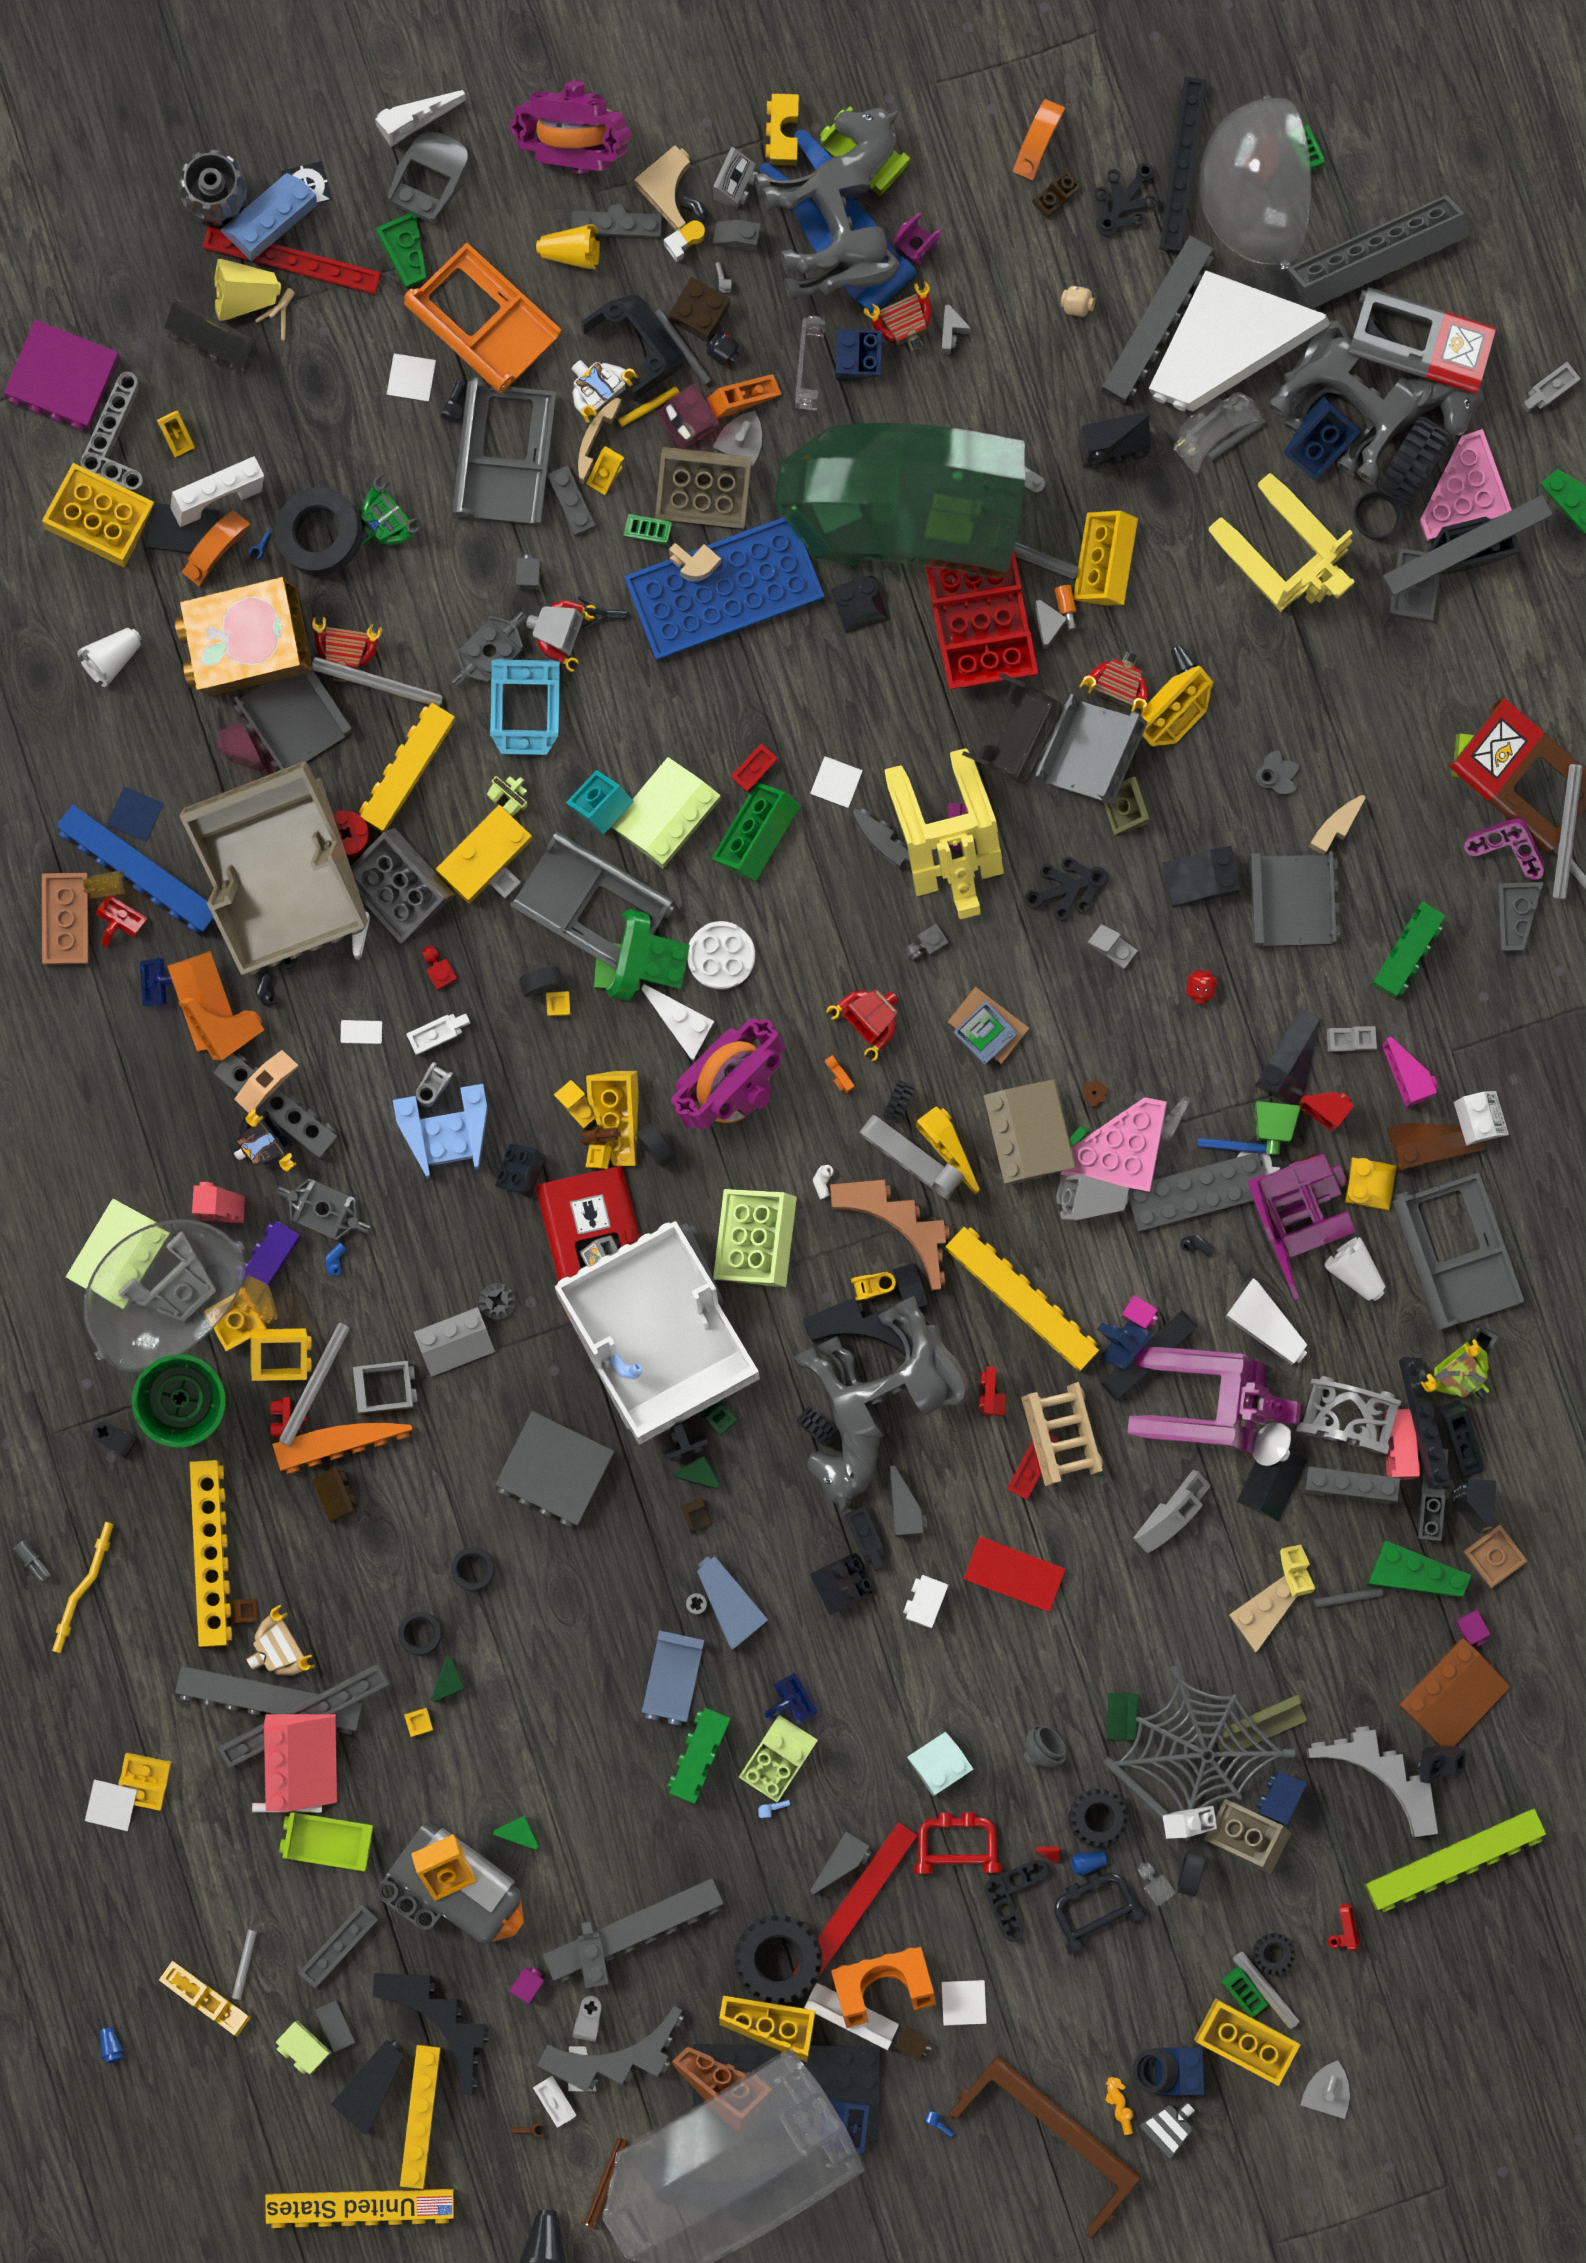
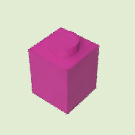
M1135 1295L1121 1315L1123 1319L1143 1329H1146L1147 1326L1152 1328L1158 1318L1155 1315L1157 1309Z

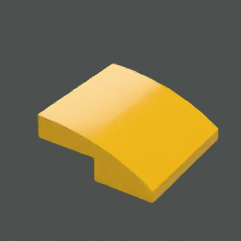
M126 1753L118 1785L137 1790L134 1800L135 1806L161 1811L171 1762Z

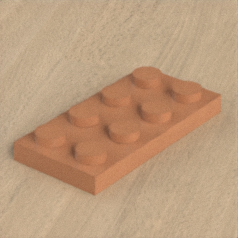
M88 873L42 874L43 965L89 964Z

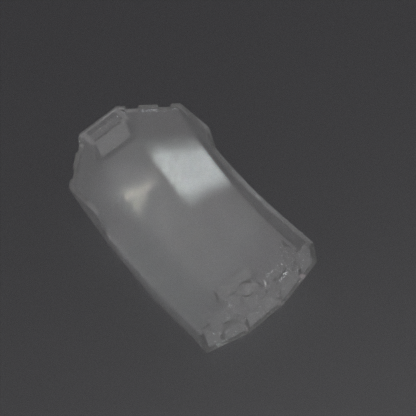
M787 2050L781 2052L697 2107L663 2127L654 2128L617 2152L602 2219L626 2259L643 2263H713L793 2218L865 2170L846 2127L825 2092L795 2052Z

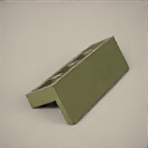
M1298 1695L1249 1716L1267 1739L1307 1721ZM1245 1718L1239 1721L1257 1743L1263 1741ZM1236 1723L1228 1726L1244 1748L1254 1745ZM1225 1727L1222 1728L1220 1734L1225 1743L1233 1751H1241L1231 1739ZM1217 1738L1216 1743L1220 1752L1228 1751Z

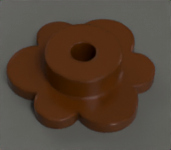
M1094 1080L1092 1083L1086 1082L1083 1085L1084 1093L1082 1098L1087 1100L1090 1106H1096L1098 1102L1103 1103L1105 1101L1104 1095L1107 1093L1105 1085H1100L1097 1080Z

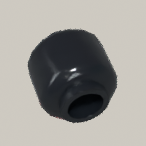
M726 332L714 333L706 343L708 347L707 354L720 365H724L727 362L732 364L739 356L737 352L739 343Z

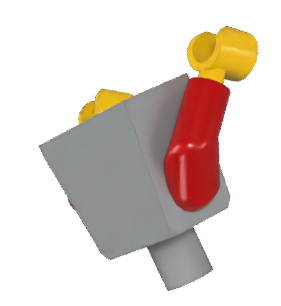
M563 600L552 604L550 607L544 606L539 617L530 615L526 625L527 628L534 629L533 637L538 640V647L548 658L559 661L560 664H565L567 671L574 672L575 670L569 668L568 663L569 661H574L576 664H579L576 658H566V655H571L583 618L587 621H592L595 617L588 615L584 611L582 604ZM593 605L587 606V608L596 609Z

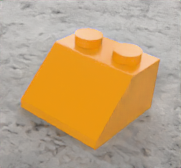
M454 1834L411 1854L416 1872L434 1901L477 1882L466 1855Z

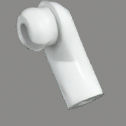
M830 1165L821 1166L813 1178V1183L820 1199L830 1196L826 1186L828 1180L833 1175V1168Z

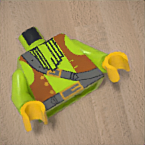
M1475 1339L1472 1340L1474 1344L1472 1346L1466 1342L1434 1368L1435 1378L1428 1374L1427 1378L1429 1381L1421 1382L1427 1392L1436 1390L1453 1396L1459 1395L1462 1398L1473 1392L1479 1399H1482L1489 1392V1389L1483 1384L1487 1379V1371L1489 1369L1487 1353L1478 1346Z

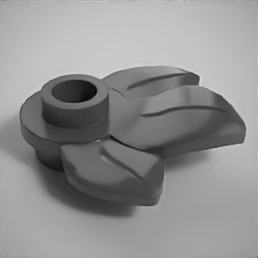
M1273 751L1265 757L1263 767L1257 771L1256 781L1261 787L1272 788L1278 794L1292 793L1296 790V787L1290 779L1296 774L1299 765L1292 761H1282L1280 751ZM1269 774L1271 776V780L1265 781L1263 779V775Z

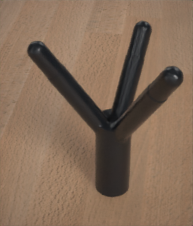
M578 596V600L596 607V609L585 607V612L602 615L584 625L583 628L585 630L607 618L626 619V610L605 609L582 596Z

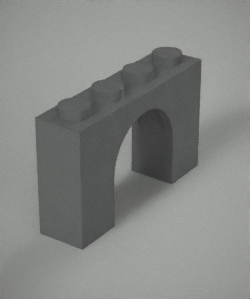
M1307 1467L1302 1473L1300 1493L1324 1496L1325 1494L1355 1496L1369 1499L1368 1502L1391 1505L1398 1501L1400 1478Z

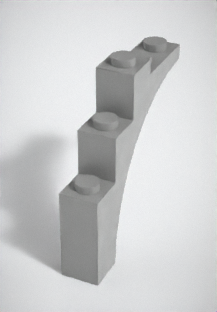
M1369 1726L1355 1728V1733H1350L1351 1743H1348V1738L1334 1740V1745L1325 1746V1742L1311 1743L1312 1748L1306 1749L1307 1758L1326 1757L1344 1760L1364 1768L1379 1778L1400 1802L1408 1819L1412 1837L1438 1834L1430 1783L1420 1782V1775L1409 1776L1410 1781H1406L1403 1754L1397 1755L1396 1750L1382 1752L1383 1757H1380L1376 1730H1369Z

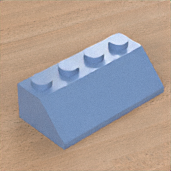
M286 173L221 229V232L252 262L317 206L316 194L301 179Z

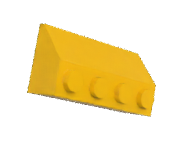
M1123 511L1087 513L1073 595L1075 601L1105 606L1124 605L1138 518Z

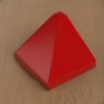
M1058 1846L1035 1848L1036 1853L1054 1863H1059L1060 1849Z

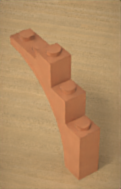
M885 1180L830 1185L832 1210H852L867 1213L884 1220L896 1228L913 1245L921 1257L928 1274L931 1292L941 1290V1285H945L944 1271L939 1272V1263L943 1262L942 1249H937V1246L945 1245L946 1239H950L949 1226H944V1220L916 1222V1219H920L919 1205L915 1206L914 1200L887 1202V1199H891L890 1185H885Z

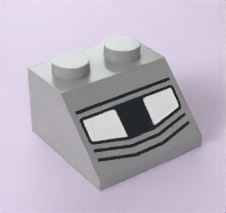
M731 147L713 186V200L738 210L740 204H745L749 192L746 190L749 184H754V174H758V172L755 171L756 164L733 147Z

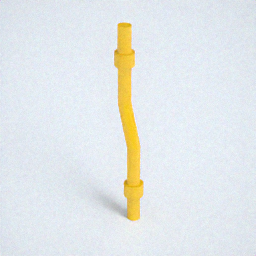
M104 1523L100 1539H97L95 1544L96 1551L89 1573L68 1599L61 1624H58L56 1629L58 1634L52 1649L54 1652L61 1654L66 1636L69 1637L71 1631L69 1626L77 1602L97 1578L105 1551L108 1552L110 1546L108 1541L114 1526L112 1523Z

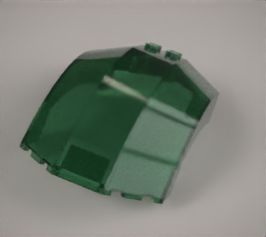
M859 423L830 426L780 462L775 507L789 523L788 525L798 539L802 540L812 558L849 565H857L863 559L910 563L999 579L1008 573L1020 524L1025 485L1024 441L963 429L921 424Z

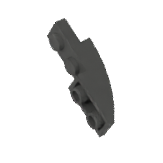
M855 808L852 817L869 845L896 868L900 869L903 862L911 866L908 849H906L907 845L898 839H895V841L891 840L894 835V831L891 829L892 826L883 820H880V822L872 818L873 815L865 809L861 808L859 811Z
M1443 1449L1447 1464L1448 1449ZM1424 1466L1423 1470H1421L1418 1539L1442 1541L1445 1489L1428 1488Z

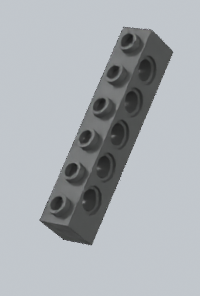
M232 1053L221 1062L213 1074L238 1094L258 1068L251 1069L246 1065L248 1062L246 1058L239 1053L236 1055ZM239 1071H246L248 1073L247 1079L243 1082L236 1080V1074ZM279 1086L257 1110L261 1113L267 1110L283 1131L322 1160L338 1140V1137L335 1135L337 1131L328 1123L323 1126L317 1121L319 1116L310 1109L304 1111L299 1107L301 1102L292 1095L289 1097L282 1093L283 1088ZM275 1099L283 1101V1106L279 1110L271 1108V1103ZM293 1113L301 1115V1120L297 1124L289 1122V1116ZM310 1127L319 1129V1134L315 1138H309L306 1135Z

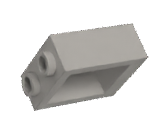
M408 1361L353 1367L358 1414L414 1408L413 1403L417 1402L416 1388L412 1389L411 1380L415 1379L414 1366H409ZM403 1369L407 1402L367 1406L364 1374Z

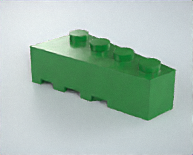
M1421 902L1371 986L1393 999L1398 994L1402 996L1409 985L1406 983L1409 975L1413 977L1420 967L1417 964L1421 956L1425 958L1431 948L1429 942L1432 937L1437 938L1443 928L1440 924L1446 915Z
M1384 1541L1366 1585L1460 1598L1465 1593L1471 1575Z
M704 1708L703 1712L698 1711L694 1720V1724L697 1725L694 1733H689L685 1745L689 1747L685 1755L680 1754L676 1767H679V1771L676 1776H671L667 1788L671 1789L669 1794L692 1804L696 1803L730 1721L729 1717Z

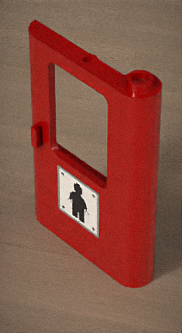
M623 1166L603 1169L535 1186L558 1281L565 1277L571 1278L578 1274L580 1270L575 1242L616 1233L622 1247L638 1242V1239L641 1237Z

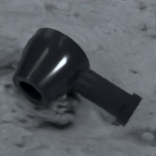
M456 380L455 387L440 418L448 421H459L464 411V408L458 403L460 395L466 387L463 381Z

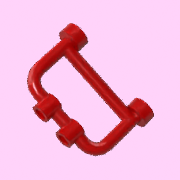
M964 1812L960 1818H952V1813H939V1818L927 1819L919 1827L918 1864H914V1874H933L932 1864H983V1873H1002V1863H997V1833L995 1826L986 1818L976 1817L975 1812ZM932 1827H984L987 1830L988 1854L928 1855V1830Z

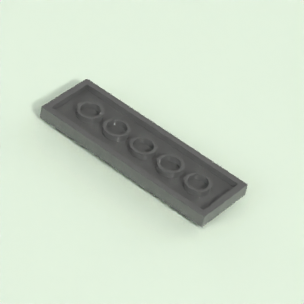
M1258 1153L1153 1180L1150 1192L1129 1188V1204L1137 1232L1254 1201L1248 1181L1262 1175L1264 1176Z

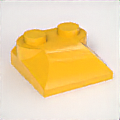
M1352 1157L1344 1203L1389 1211L1397 1166L1370 1161L1366 1158Z
M246 1289L237 1292L204 1311L226 1352L251 1339V1330L267 1329L259 1310Z

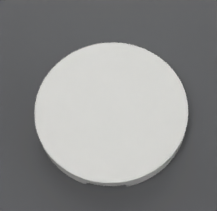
M725 921L709 923L699 929L689 942L690 948L687 958L689 969L701 984L709 988L725 990L736 987L746 980L753 969L755 962L753 942L748 934L738 925Z

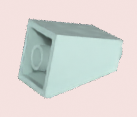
M946 1732L907 1757L932 1796L973 1770L962 1751Z

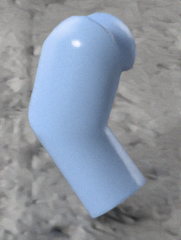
M620 1354L610 1359L620 1377L637 1379L641 1376L643 1368L640 1364L626 1365Z

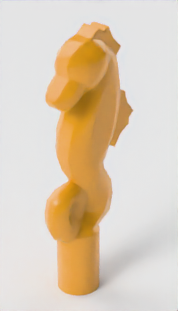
M1108 2078L1106 2083L1108 2085V2094L1105 2100L1112 2105H1116L1115 2117L1121 2122L1124 2135L1132 2134L1133 2130L1130 2120L1133 2118V2111L1125 2107V2097L1119 2090H1124L1126 2086L1121 2083L1119 2078Z

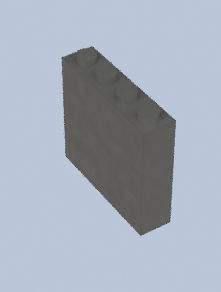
M531 1411L495 1486L499 1488L498 1492L510 1498L512 1494L520 1498L519 1503L529 1508L533 1504L540 1508L539 1513L549 1518L555 1515L561 1518L560 1523L572 1528L573 1525L579 1526L615 1452Z

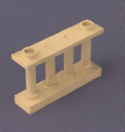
M1079 1382L1067 1386L1068 1393L1043 1399L1038 1396L1037 1392L1021 1397L1045 1486L1060 1482L1061 1474L1089 1468L1090 1475L1103 1471V1460L1097 1451L1084 1403L1085 1394ZM1071 1401L1074 1415L1050 1421L1044 1419L1043 1408ZM1077 1423L1080 1437L1056 1443L1050 1441L1049 1430ZM1083 1446L1086 1459L1063 1465L1056 1463L1055 1452Z

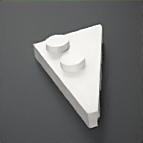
M644 984L642 991L659 1013V1016L669 1030L674 1034L689 1058L694 1061L714 1021Z

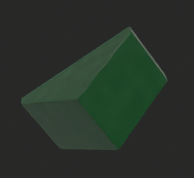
M704 1456L677 1470L674 1478L716 1490L720 1486Z
M447 1657L430 1698L433 1702L442 1700L465 1689L452 1658Z

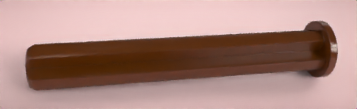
M617 2138L585 2222L581 2221V2224L596 2230L599 2229L596 2226L627 2149V2140Z

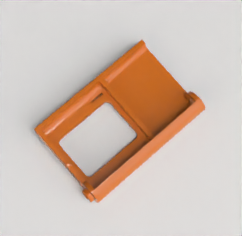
M468 243L451 257L420 289H410L404 296V305L499 393L504 392L558 339L562 332L550 318ZM457 269H461L500 305L499 311L473 336L467 335L429 299L430 295Z

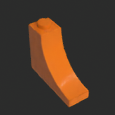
M184 998L179 1002V1005L213 1060L225 1059L264 1031L261 1025L262 1020L256 1012L244 1010L237 1015L220 1018L204 1010L195 998Z

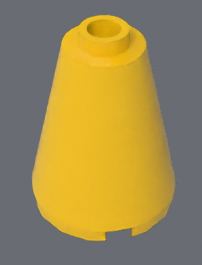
M589 224L543 235L536 243L537 254H540L543 259L595 270L596 267L594 265H598L600 255V241H596L594 235L599 234L596 225Z

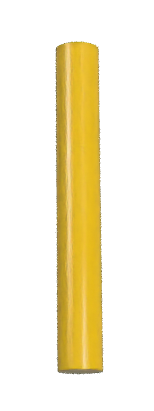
M676 386L619 418V424L623 427L680 394Z

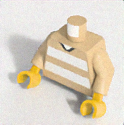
M278 1605L262 1621L255 1634L256 1641L253 1644L258 1652L246 1660L253 1671L265 1664L269 1672H274L276 1675L293 1676L304 1670L314 1668L315 1664L308 1665L307 1660L312 1655H303L287 1625L282 1620L287 1617L288 1613L280 1615L278 1609L281 1605Z

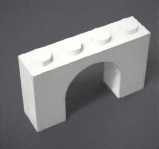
M255 456L172 492L170 508L179 526H185L201 519L202 510L213 501L225 495L237 492L242 501L262 492L264 474Z

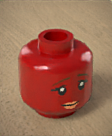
M1194 970V973L1188 976L1186 994L1193 998L1194 1003L1206 1004V1000H1211L1215 997L1217 979L1212 976L1213 972Z

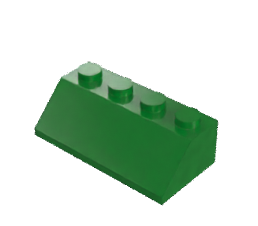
M757 782L711 859L737 875L756 882L790 822L795 817L800 804L784 791Z

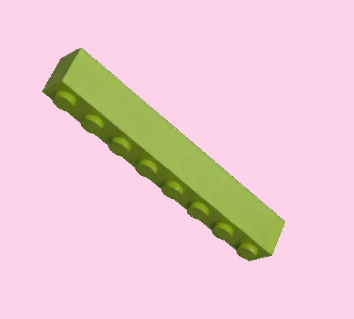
M1531 1809L1364 1885L1375 1910L1382 1909L1383 1912L1395 1908L1394 1903L1399 1900H1403L1406 1903L1415 1899V1893L1424 1890L1425 1893L1437 1889L1436 1884L1445 1881L1448 1884L1459 1879L1457 1876L1459 1873L1465 1871L1466 1874H1470L1479 1870V1864L1487 1862L1490 1865L1501 1860L1499 1855L1506 1852L1509 1856L1521 1851L1520 1846L1526 1843L1529 1846L1535 1845L1542 1841L1541 1837L1546 1835L1535 1809Z

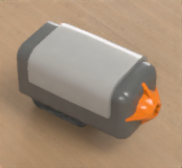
M429 1822L424 1823L417 1831L377 1889L378 1897L418 1928L422 1930L432 1928L443 1915L482 1944L515 1936L524 1923L522 1893L514 1886L515 1881L458 1838L456 1839L466 1855L477 1882L437 1901L433 1900L416 1872L411 1854L452 1834L444 1828L438 1830ZM385 1885L394 1887L395 1893L393 1897L384 1895L383 1887ZM408 1898L413 1902V1909L411 1911H406L402 1908L403 1899ZM424 1912L432 1916V1922L429 1925L423 1924L420 1920V1916Z

